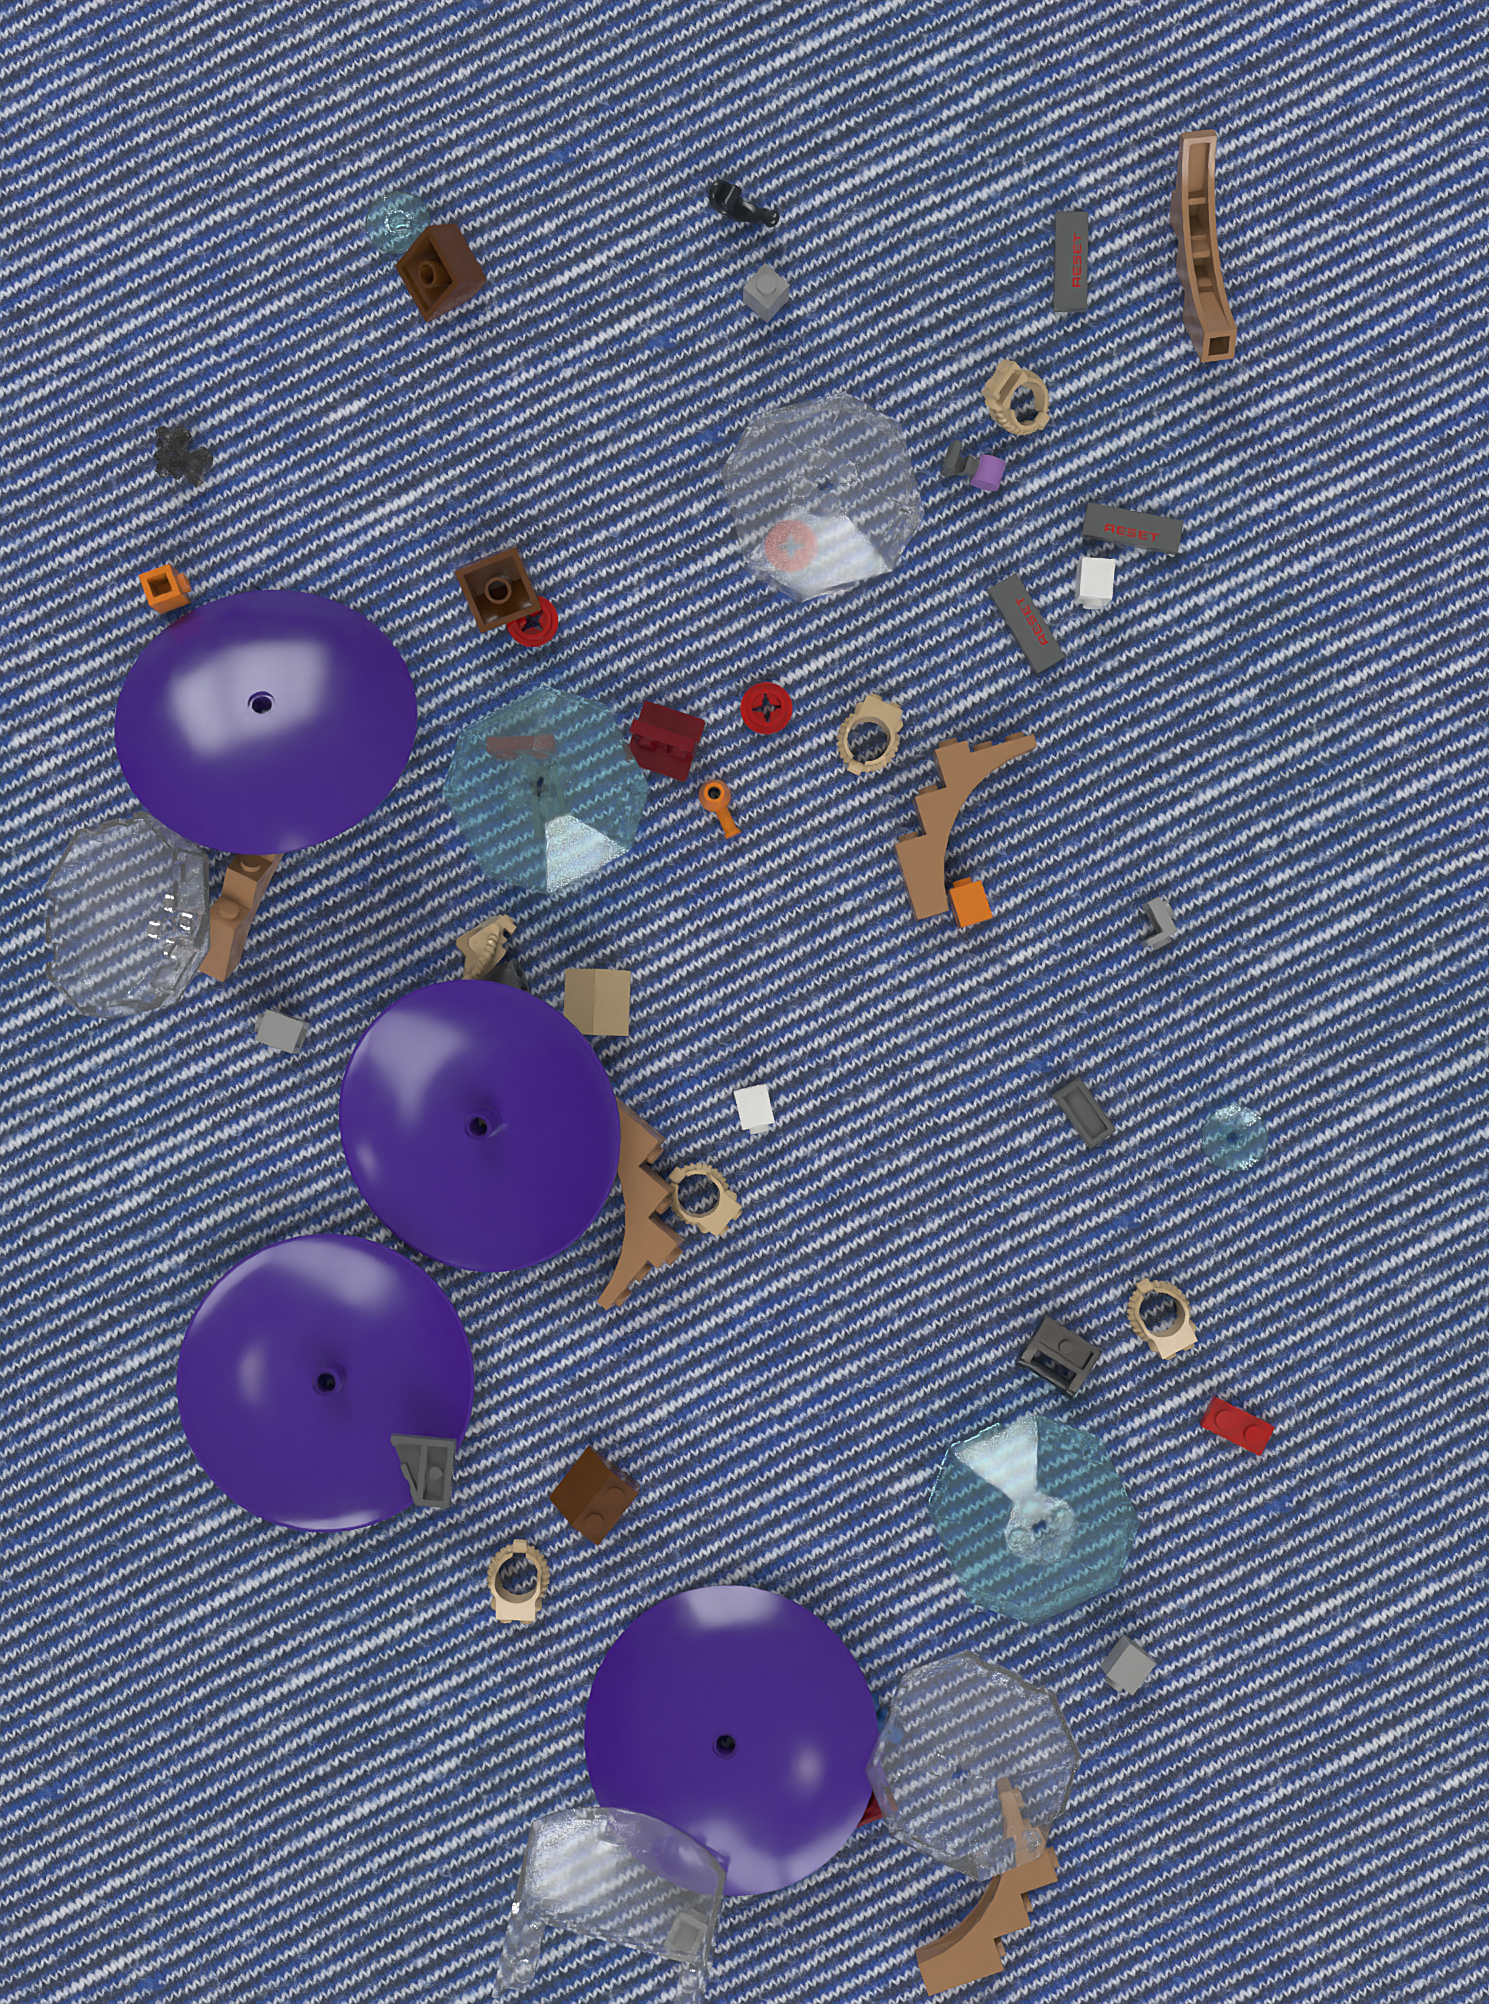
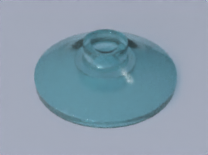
M403 191L391 192L378 198L369 208L365 220L366 232L371 242L378 249L392 254L408 252L411 245L424 229L430 226V215L424 202L414 194ZM400 226H405L401 230H396Z
M1231 1105L1218 1109L1210 1115L1202 1130V1146L1205 1154L1216 1166L1229 1171H1241L1254 1166L1264 1155L1268 1144V1133L1263 1120L1254 1111L1243 1106ZM1233 1131L1237 1135V1140L1230 1144L1227 1141V1134Z

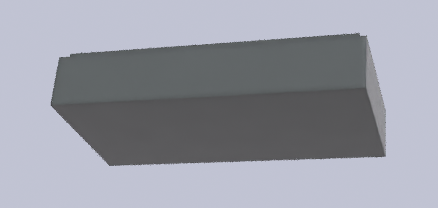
M1076 1077L1051 1095L1088 1149H1091L1117 1131L1080 1077Z

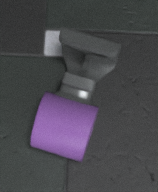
M954 440L949 444L940 471L942 476L969 475L971 479L970 485L987 491L998 490L1006 467V463L1003 460L990 455H980L977 459L970 455L962 458L959 455L962 448L961 441Z

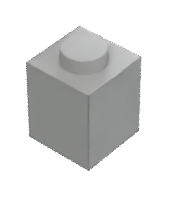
M765 263L743 287V302L768 323L789 299L790 285Z
M266 1009L265 1014L261 1013L256 1021L254 1031L257 1032L255 1040L291 1054H299L310 1023L277 1010Z
M1123 1634L1100 1666L1106 1674L1104 1680L1118 1692L1124 1689L1133 1696L1155 1667L1156 1662L1150 1653Z

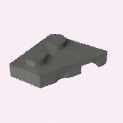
M393 1433L390 1441L392 1446L396 1448L401 1461L400 1467L405 1479L409 1482L410 1493L415 1505L449 1508L451 1506L457 1439Z

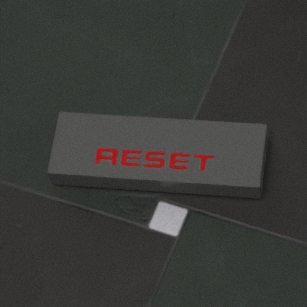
M1056 211L1053 312L1085 313L1087 309L1089 212Z
M1088 502L1080 537L1176 555L1179 549L1184 521Z
M1017 573L987 590L988 595L1035 675L1065 658Z

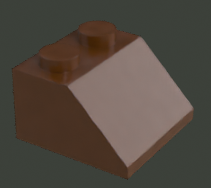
M456 223L427 226L395 265L425 322H431L471 300L487 282L485 274Z
M518 543L461 565L454 571L480 633L542 609L530 571Z
M588 1445L551 1493L549 1499L572 1527L598 1546L639 1494L640 1484L592 1446Z

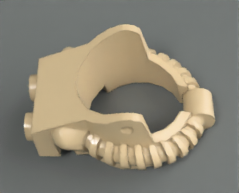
M1001 361L982 391L985 397V405L989 407L991 418L1006 431L1015 435L1031 434L1037 431V429L1043 430L1050 420L1047 414L1049 412L1048 406H1050V402L1048 400H1050V396L1048 395L1049 392L1046 389L1045 383L1032 371L1021 369L1015 361ZM1020 385L1033 391L1035 397L1034 409L1039 412L1033 421L1025 420L1019 423L1015 417V411L1010 409L1011 398L1014 391Z
M873 693L871 696L867 694L864 702L856 704L854 714L851 713L849 718H845L844 723L840 725L841 729L838 730L839 735L836 738L838 740L836 745L839 747L837 749L838 753H840L839 756L841 759H844L843 762L845 764H848L847 771L858 776L861 772L869 773L871 771L873 773L875 770H882V767L885 768L887 763H891L892 758L896 756L895 752L898 751L897 746H899L898 739L900 737L897 733L903 727V722L900 719L903 712L901 706L894 702L887 704L882 701V697ZM872 722L878 724L887 735L888 745L881 757L873 761H866L863 764L852 759L854 755L848 747V733L858 723Z
M506 914L504 916H491L457 938L456 946L465 956L462 979L481 980L501 960L506 953L502 946L507 941L502 934L504 931L513 934L516 926L513 924L514 920Z
M690 1163L689 1166L685 1165L684 1168L677 1166L668 1176L671 1179L669 1184L676 1189L670 1196L673 1199L670 1205L672 1212H675V1216L679 1217L681 1221L684 1220L686 1224L690 1223L691 1226L698 1225L702 1233L711 1232L715 1237L718 1234L722 1236L729 1228L727 1225L731 1219L735 1221L743 1212L741 1210L742 1205L736 1201V1193L728 1190L729 1185L725 1182L726 1178H723V1174L719 1173L718 1169H713L711 1165L707 1166L706 1163ZM686 1175H706L719 1188L718 1201L709 1212L702 1214L691 1213L680 1204L678 1200V1184Z
M1146 1278L1136 1283L1137 1289L1133 1291V1296H1130V1302L1127 1305L1129 1307L1127 1309V1313H1129L1127 1317L1130 1320L1129 1324L1133 1326L1132 1330L1137 1332L1136 1335L1142 1337V1340L1147 1341L1150 1350L1157 1352L1158 1356L1165 1360L1174 1358L1177 1355L1176 1352L1182 1349L1186 1351L1195 1346L1194 1343L1197 1342L1194 1334L1197 1328L1192 1320H1190L1191 1307L1188 1306L1189 1301L1186 1300L1185 1294H1182V1291L1177 1289V1286L1171 1285L1169 1282L1165 1283L1162 1280L1150 1282ZM1154 1290L1155 1292H1163L1172 1296L1176 1303V1314L1178 1317L1168 1330L1155 1332L1149 1331L1139 1316L1140 1305L1144 1300L1142 1295Z
M514 1539L513 1545L509 1544L506 1548L500 1549V1552L498 1551L495 1554L496 1557L492 1558V1563L488 1566L490 1569L487 1570V1582H489L487 1585L490 1589V1594H493L490 1605L493 1610H496V1619H499L501 1623H511L512 1620H520L522 1624H531L536 1620L537 1612L542 1609L541 1597H544L545 1591L548 1589L547 1584L550 1582L549 1566L547 1565V1560L544 1559V1555L540 1554L538 1549H534V1546L528 1545V1540ZM514 1553H526V1558L534 1563L538 1571L537 1585L535 1589L527 1594H512L502 1587L499 1568Z

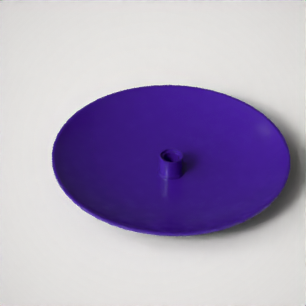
M292 590L250 591L214 600L183 615L157 635L139 655L126 677L117 702L114 720L116 752L121 770L132 792L144 808L169 830L196 844L222 852L243 855L287 853L323 843L340 835L372 813L388 796L405 770L413 750L418 720L417 699L412 678L399 651L390 639L362 614L334 600L311 593ZM266 709L269 710L268 712L263 713V714H260V713H259V712H261L262 710H266Z
M477 979L450 980L415 990L387 1007L365 1030L351 1054L342 1080L339 1099L340 1137L347 1165L359 1192L374 1214L396 1237L414 1250L440 1263L477 1272L513 1271L541 1263L565 1250L582 1236L604 1207L611 1192L620 1158L621 1128L617 1101L608 1074L600 1058L577 1027L551 1005L526 991L494 981ZM479 1118L486 1122L487 1130L480 1126Z
M312 1234L285 1239L261 1248L230 1268L212 1286L200 1302L185 1332L179 1353L176 1391L179 1414L189 1445L201 1467L225 1495L257 1517L276 1525L308 1532L333 1533L371 1526L396 1515L414 1503L410 1493L409 1482L405 1479L400 1467L401 1461L396 1448L392 1446L390 1441L391 1435L399 1433L457 1439V1454L467 1432L472 1414L475 1372L473 1355L462 1320L451 1300L425 1270L396 1250L375 1241L343 1234ZM323 1373H330L335 1377V1387L329 1388L323 1384Z
M715 1585L685 1591L663 1600L633 1621L618 1637L601 1663L591 1687L584 1724V1747L591 1785L599 1806L618 1837L633 1854L662 1876L682 1886L717 1895L745 1896L778 1890L798 1882L829 1861L845 1844L862 1818L872 1794L879 1758V1730L872 1695L863 1672L840 1637L825 1622L795 1601L777 1593L741 1585ZM730 1735L735 1740V1748L726 1749L723 1747L720 1736Z

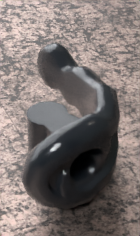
M722 179L716 180L711 185L708 195L709 203L719 214L726 215L736 222L765 223L770 228L776 226L779 222L780 215L777 210L769 211L766 208H759L752 203L744 201L740 196L742 189L737 185L729 184Z

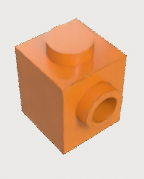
M167 564L138 575L149 606L160 614L191 603L188 592L192 591L190 582L184 572L180 573L172 565Z

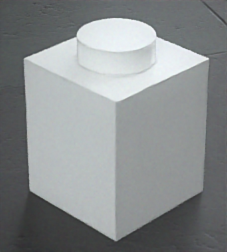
M1081 558L1077 564L1074 603H1081L1083 608L1102 609L1103 605L1106 606L1112 600L1115 559Z
M766 1083L734 1090L742 1129H749L750 1134L770 1130L768 1124L775 1123Z

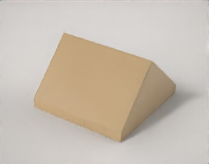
M565 969L564 1016L584 1035L629 1036L631 971Z

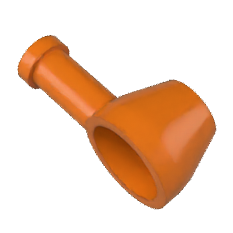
M718 779L706 781L699 790L700 804L707 811L716 813L725 832L724 836L726 839L740 834L741 832L736 827L727 808L731 801V792L728 785ZM713 788L721 792L717 799H711L708 796V792Z

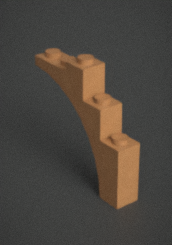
M1214 129L1180 133L1176 190H1172L1169 218L1178 239L1176 272L1185 290L1182 321L1201 363L1234 359L1237 327L1225 293L1217 243L1215 218L1217 134Z
M1023 732L1014 733L1004 737L1005 743L993 746L992 741L984 742L973 746L974 752L971 753L967 740L958 743L957 738H952L938 743L939 749H935L932 756L942 789L938 790L937 785L918 790L919 796L914 797L912 800L923 836L918 837L917 832L908 833L898 837L899 843L893 846L915 921L949 911L944 886V858L949 833L957 814L972 790L988 774L1006 762L1032 752L1037 747L1034 734L1024 736Z
M284 853L269 855L238 854L228 865L222 894L204 916L195 969L225 982L240 963L252 921Z
M616 1095L621 1128V1147L617 1173L621 1181L625 1202V1235L620 1259L611 1281L597 1300V1303L605 1310L615 1305L621 1307L632 1294L629 1287L635 1280L641 1282L653 1268L649 1263L657 1269L666 1263L671 1266L682 1254L683 1251L679 1247L685 1241L683 1237L656 1215V1213L662 1215L673 1202L670 1196L676 1190L647 1165V1162L653 1164L662 1154L664 1149L661 1145L666 1138Z
M1009 1778L996 1782L1002 1804L1003 1838L999 1861L989 1886L978 1904L960 1924L939 1939L915 1950L928 1996L1004 1971L1001 1957L1006 1956V1952L1000 1936L1031 1926L1027 1913L1033 1911L1027 1891L1058 1881L1054 1868L1060 1867L1055 1850L1053 1846L1046 1847L1043 1837L1036 1838L1030 1819L1023 1821L1020 1810L1026 1808L1020 1789L1013 1790Z

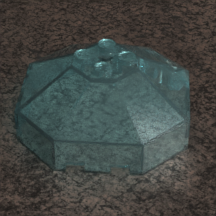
M543 685L461 729L442 794L485 876L546 895L555 896L565 891L566 888L601 872L604 865L631 851L650 787L612 710L606 704ZM543 777L545 778L544 784L549 786L548 792H541L540 796H535V789L530 787L531 782H538L539 778Z
M1039 1414L1008 1428L1004 1424L997 1423L980 1431L979 1435L950 1445L927 1505L930 1518L970 1603L1030 1625L1037 1624L1118 1586L1140 1525L1136 1512L1100 1436ZM1041 1519L1046 1520V1527L1050 1529V1532L1048 1534L1042 1533L1040 1538L1035 1537L1036 1532L1031 1528L1032 1524H1039Z

